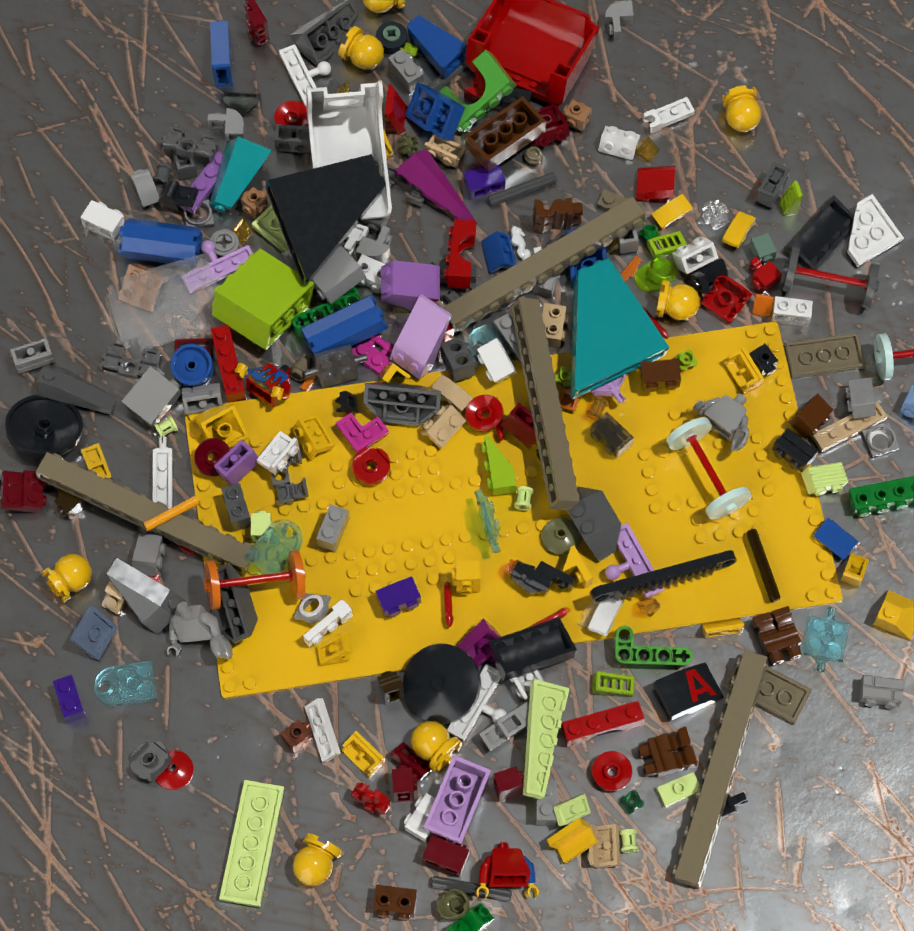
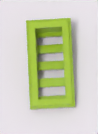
M797 180L791 183L779 201L784 216L794 215L799 211L803 194Z
M680 231L647 240V247L654 261L672 254L680 246L687 245ZM675 238H678L681 244L678 245ZM670 240L672 241V243H673V245H674V246H672V247H671V245H670V243H669Z
M596 671L592 676L591 693L596 695L633 697L634 677ZM608 681H610V688H607ZM616 681H619L618 689H616ZM624 681L627 682V690H623Z

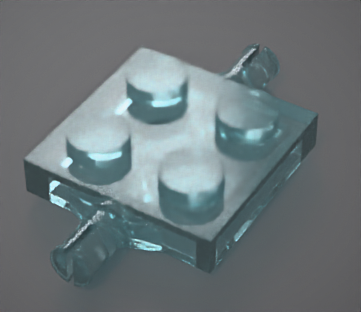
M477 490L474 493L489 546H491L492 553L500 552L497 542L498 537H500V525L498 519L494 520V505L492 501H488L487 496H483L482 490Z
M828 607V614L825 618L815 616L810 618L803 655L812 656L819 660L816 669L819 672L821 664V672H825L826 661L843 662L850 623L835 619L837 610L835 607H833L832 614V607Z

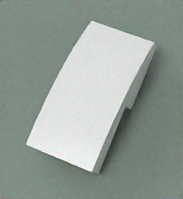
M613 598L600 602L591 619L588 630L607 636L614 624L617 613L623 605V600L616 601Z

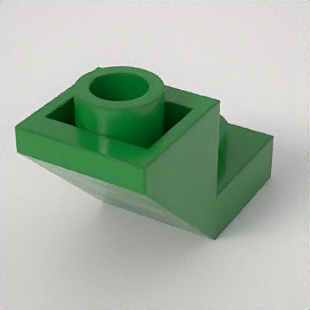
M480 903L471 908L462 919L450 925L446 931H481L494 917Z

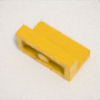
M390 361L379 375L387 383L396 371L408 379L411 376Z
M578 818L548 838L547 842L550 847L558 850L563 862L568 863L595 845L598 840L589 822Z

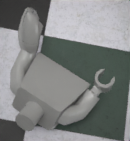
M737 394L734 399L724 395L722 398L717 397L704 402L698 400L695 403L693 409L699 410L698 415L703 414V417H707L715 431L729 441H732L731 451H738L747 444L749 439L748 417L746 416L747 409L743 407L747 399L742 394Z
M184 601L177 605L175 614L171 617L169 624V640H171V645L167 649L168 655L172 654V648L176 650V656L181 651V645L177 643V640L180 643L210 640L211 650L216 657L232 658L231 644L221 634L216 616L209 613L202 605L189 606Z

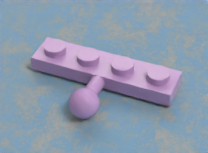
M210 240L202 242L200 249L203 254L208 255L211 262L183 275L182 279L189 293L192 294L226 278L229 274H233L241 263L244 264L253 252L249 245L218 259L214 252L215 244Z
M629 524L622 525L617 547L625 563L618 566L609 565L606 568L605 575L610 580L618 579L620 574L630 569L633 576L654 571ZM657 587L655 591L650 589L648 593L642 592L645 598L649 599L663 592L664 587L662 589Z

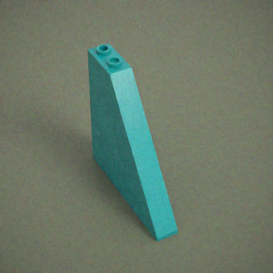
M609 258L603 261L598 260L588 268H581L578 270L574 280L570 392L572 400L640 368L641 362L655 361L665 356L669 349L668 344Z

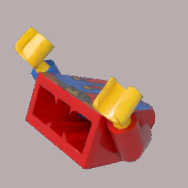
M238 363L235 372L240 373L239 376L241 378L246 377V390L273 408L281 399L289 398L291 391L289 376L291 369L289 366L284 364L277 368L272 364H266L263 367L250 369L247 365Z
M500 842L497 848L492 849L491 856H487L480 866V887L476 890V898L479 897L480 890L485 892V899L487 898L489 890L486 884H489V887H527L528 885L524 892L527 899L530 898V890L534 892V898L537 897L539 889L534 886L536 882L534 864L523 855L521 849L509 848L507 842Z

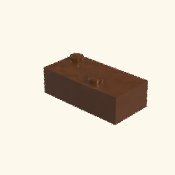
M522 96L465 135V145L489 172L545 133L546 121Z

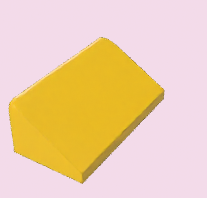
M740 619L702 624L703 637L712 638L742 633L744 623Z

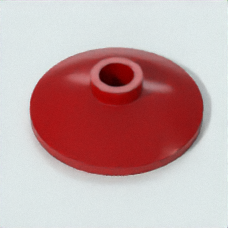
M299 101L282 103L275 111V123L308 126L306 105Z
M479 395L469 402L465 414L471 427L479 431H488L499 425L504 412L501 402L492 395ZM484 413L489 414L486 418L482 417Z
M170 750L171 764L167 766L162 774L157 776L156 781L163 788L177 790L190 782L194 773V766L186 753ZM175 765L176 770L170 771L169 767Z
M607 751L595 759L592 766V776L601 788L608 791H617L624 788L631 780L632 766L628 758L622 753ZM609 770H614V771H615V775H614V776H610V775L608 774V771H609Z

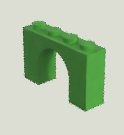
M487 50L472 61L483 75L486 83L484 94L477 102L469 105L463 104L455 92L447 86H444L439 91L465 107L456 129L461 133L470 130L477 120L482 119L486 112L496 107L504 96L511 94L517 86L495 56Z

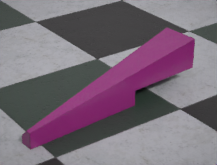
M427 149L414 153L395 170L394 173L397 176L402 175L408 180L407 183L410 186L413 184L422 190V194L437 206L452 212L455 219L475 220Z
M483 618L456 647L466 651L473 658L479 669L480 665L489 660L494 662L488 642L502 636Z

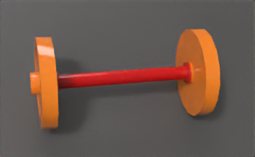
M299 550L289 551L288 572L219 580L215 561H205L204 590L207 592L211 610L220 609V588L290 580L294 599H303L305 597L306 576Z

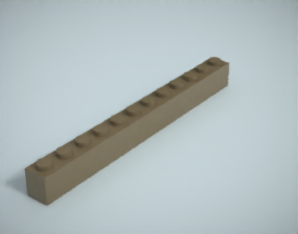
M632 196L442 307L452 314L449 325L454 329V333L462 331L474 321L483 319L486 314L497 311L503 304L514 301L520 294L528 293L535 285L545 283L551 276L562 273L565 268L577 264L585 256L593 255L602 246L606 247L614 239L621 238L633 228L642 226L645 222L644 211Z
M519 297L511 305V312L549 507L556 510H571L579 503V493L577 492L576 477L573 472L569 442L566 437V427L563 422L562 407L559 402V392L556 387L555 373L553 372L552 358L548 347L549 342L545 333L542 308L540 307L539 299Z
M47 452L36 470L38 479L145 528L144 522L168 510L167 506L162 502L157 501L155 503L149 500L148 496L142 493L138 495L125 485L121 487L110 478L99 477L93 470H84L73 461L69 463L56 453L52 455ZM183 513L150 530L222 565L230 563L237 572L246 575L256 556V550L250 543H241L230 534L224 535L213 526L207 527L198 519L193 517L190 519L184 516Z
M744 650L743 656L738 658V673L732 677L731 686H733L731 693L728 692L726 697V712L722 711L719 722L722 725L720 730L715 732L714 741L716 744L714 749H710L708 760H710L709 767H705L702 779L705 780L703 786H699L696 798H699L697 806L693 805L690 817H693L691 825L687 824L685 830L687 838L685 844L682 843L679 849L681 858L679 863L674 865L673 875H675L676 882L700 889L768 666L767 656Z

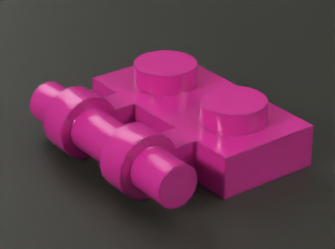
M376 334L370 337L368 342L363 340L357 343L352 351L355 357L366 353L368 361L362 362V364L380 375L388 362H391L387 355L392 353L394 344L390 341L386 342L381 338L380 334ZM375 344H378L383 350L381 352L374 348Z

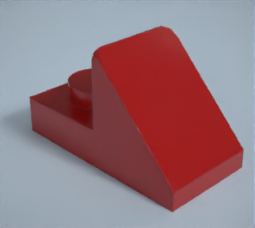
M479 70L475 71V78H472L473 87L464 89V98L471 103L477 102L485 91L484 77Z

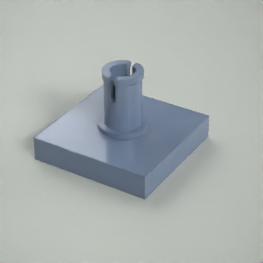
M89 606L81 621L75 625L74 633L69 640L90 657L99 660L118 626L98 609Z

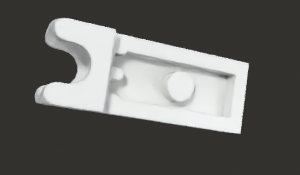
M685 97L656 110L652 109L645 112L642 120L643 123L652 122L650 123L649 133L653 134L660 131L663 127L695 115V110L689 99Z
M343 599L332 607V612L303 635L304 642L309 647L313 644H318L328 631L331 633L338 627L339 622L343 625L353 616L351 613L352 609Z

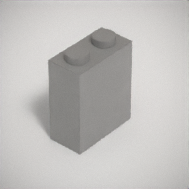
M339 246L311 281L314 282L313 289L317 288L316 292L321 299L324 300L326 298L332 304L365 279L366 276L361 266L342 246Z
M150 366L121 402L154 428V424L162 419L182 392L179 389L180 385L173 379L169 381L164 377L166 374L158 367L153 369Z

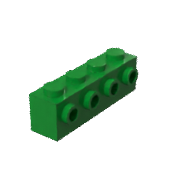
M914 476L850 488L847 498L852 515L865 517L873 512L885 513L889 509L896 508L901 510L908 505H914Z

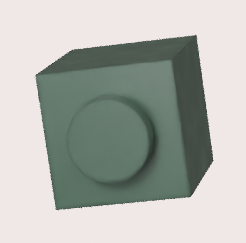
M769 233L751 238L749 248L753 257H757L761 264L764 265L769 261L773 262L777 250Z

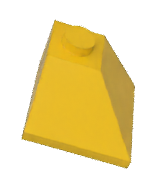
M233 404L212 407L194 417L205 439H221L229 448L236 445L241 439L244 440L249 437Z
M888 590L873 625L910 641L914 632V601Z

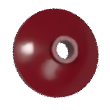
M209 438L201 442L194 455L198 470L207 476H219L214 465L230 451L229 446L223 440L217 438ZM210 453L213 454L212 460L208 459V455Z

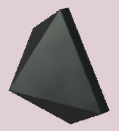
M225 92L223 95V101L231 109L239 112L242 117L261 98V93Z

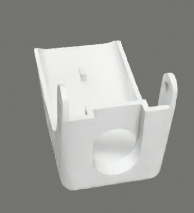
M378 80L377 83L360 84L358 92L328 94L327 87L311 88L307 86L306 109L313 169L372 154L374 160L378 162L380 176L384 177L385 187L380 197L361 220L389 216L392 204L382 120V80Z

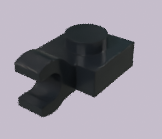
M744 792L730 797L728 793L721 819L737 813L736 806L748 803Z

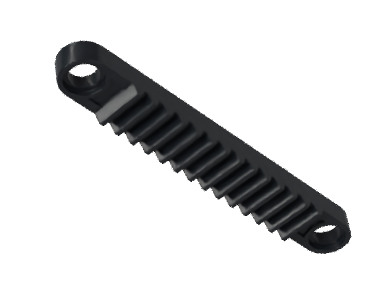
M732 550L724 551L597 586L590 591V596L594 603L613 598L619 601L621 597L626 599L628 594L634 597L635 593L641 595L642 591L648 593L650 589L655 591L657 587L662 589L664 585L670 587L671 583L677 585L678 581L684 583L686 579L691 581L693 577L698 579L700 575L704 578L707 573L711 576L715 570L729 567L736 563L737 559Z

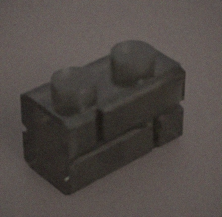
M608 412L591 425L590 435L592 439L597 443L600 441L604 445V450L611 456L614 455L618 458L633 444L634 437Z

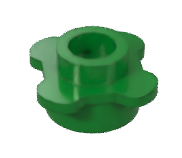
M645 225L643 230L639 231V234L643 235L646 240L661 236V233H658V227L655 225Z

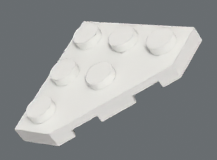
M873 194L857 203L847 253L856 266L859 267L904 239Z

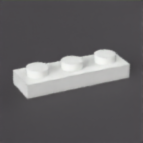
M317 698L306 705L305 710L322 762H328L341 753L323 698Z

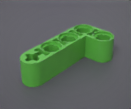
M621 626L615 632L614 656L620 664L685 666L693 659L692 651L686 647L634 646V633L629 626ZM621 630L629 632L628 640L620 639L619 632ZM620 650L628 651L629 658L627 660L619 658ZM641 650L648 652L649 658L647 661L639 659L638 654ZM672 650L675 651L674 655H680L684 651L688 658L684 662H682V658H674L675 662H672ZM660 651L668 653L669 658L667 661L663 662L658 658Z

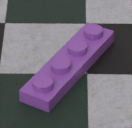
M217 151L213 161L207 164L190 186L197 188L199 192L193 208L181 205L179 207L192 214L196 213L203 201L206 200L214 189L223 153Z

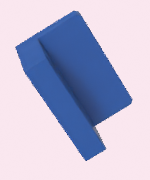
M496 231L482 240L489 273H494L502 267L509 269L516 265L509 234Z
M827 518L814 534L815 538L841 559H845L860 544L857 539L830 518Z

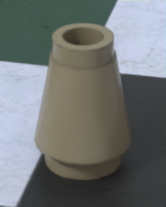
M303 353L291 366L289 375L292 379L303 381L306 378L304 370L310 368L312 356Z

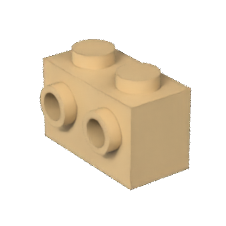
M544 303L542 318L549 346L560 348L561 341H565L566 330H563L564 324L568 325L569 313H566V306Z

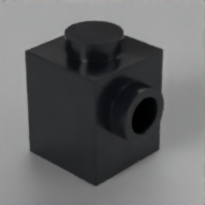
M765 343L749 353L762 376L766 374L769 376L776 371L778 359Z

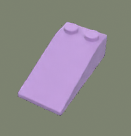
M421 294L394 345L390 360L416 378L421 379L433 368L452 314Z
M453 755L423 829L461 844L483 794L491 770Z

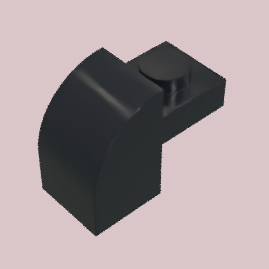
M168 181L164 186L159 202L163 209L179 212L181 209L179 205L193 208L199 192L197 188L182 186L178 181Z

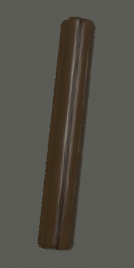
M756 529L748 530L747 537L768 597L771 602L778 601L781 596L758 531Z

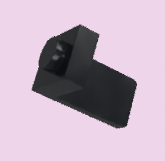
M720 258L691 272L692 285L696 291L706 294L711 291L709 284L713 283L722 274L728 276V271L724 260Z

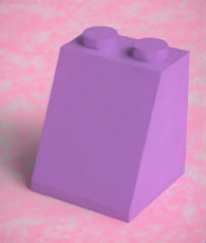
M396 260L381 266V301L412 311L421 294L434 303L440 300V266Z

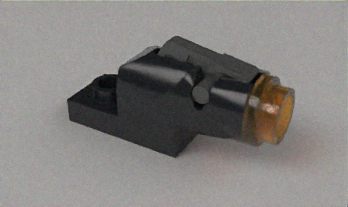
M511 559L504 572L508 574V577L530 594L538 592L547 595L553 583H556V586L562 590L572 591L576 580L543 561L534 569L535 566Z

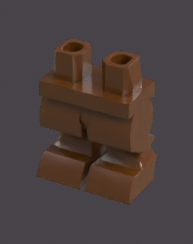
M566 198V201L556 199L553 201L550 209L545 210L543 202L535 199L532 215L534 232L543 234L545 231H551L552 227L557 230L564 228L565 230H571L572 225L581 224V215H583L582 203H572V198Z
M789 606L773 610L771 613L767 612L754 616L751 620L753 628L759 629L758 640L764 651L763 653L769 657L773 665L784 661L782 652L787 651L790 660L801 656V639L794 625L795 622L791 618L792 613Z
M686 726L678 729L676 735L664 733L654 738H648L647 743L638 746L641 758L652 757L653 762L643 764L646 776L657 774L658 777H662L677 771L681 772L683 769L690 770L696 768L698 764Z

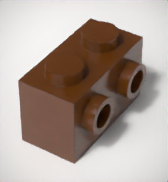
M678 359L640 363L639 372L642 390L653 392L658 389L674 390L680 387L681 375Z
M817 394L788 423L804 439L809 434L813 436L820 430L819 425L823 426L830 419L828 415L833 409Z
M376 885L373 913H377V916L382 918H389V915L397 916V919L400 920L414 918L417 889Z

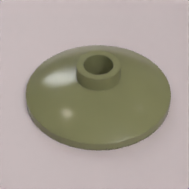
M555 518L544 526L542 542L551 553L566 555L569 554L572 546L578 547L580 532L573 521L566 518ZM562 531L565 535L559 536L558 532Z

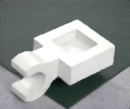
M357 224L345 238L348 241L344 249H346L350 256L353 254L356 244L359 245L362 236L366 237L369 233V227Z

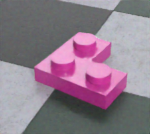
M350 413L336 422L337 428L356 453L365 447H370L389 434V430L379 417L361 426L354 415Z

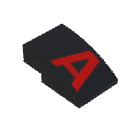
M706 662L674 672L654 681L653 684L671 720L686 713L695 712L724 698Z

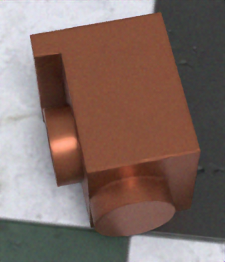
M298 719L285 731H282L280 736L291 751L295 753L312 739V734L310 733L312 728L306 721L302 723ZM297 730H300V731H301V734H300V735H298V736L294 735V733H295Z

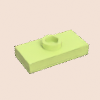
M694 772L657 787V792L664 806L667 807L697 794L700 785Z
M580 794L553 806L559 826H564L591 813L585 794Z

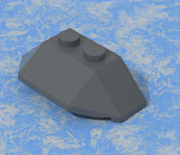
M391 382L365 383L363 403L382 422L420 426L440 410L441 391L425 386Z
M578 486L579 503L567 511L584 541L600 562L616 552L621 522L603 491Z
M230 563L217 569L219 580L241 578ZM248 585L220 588V609L212 610V614L218 619L221 634L236 644L252 635L258 620Z

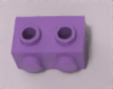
M241 439L214 467L222 479L229 485H234L258 464V456Z

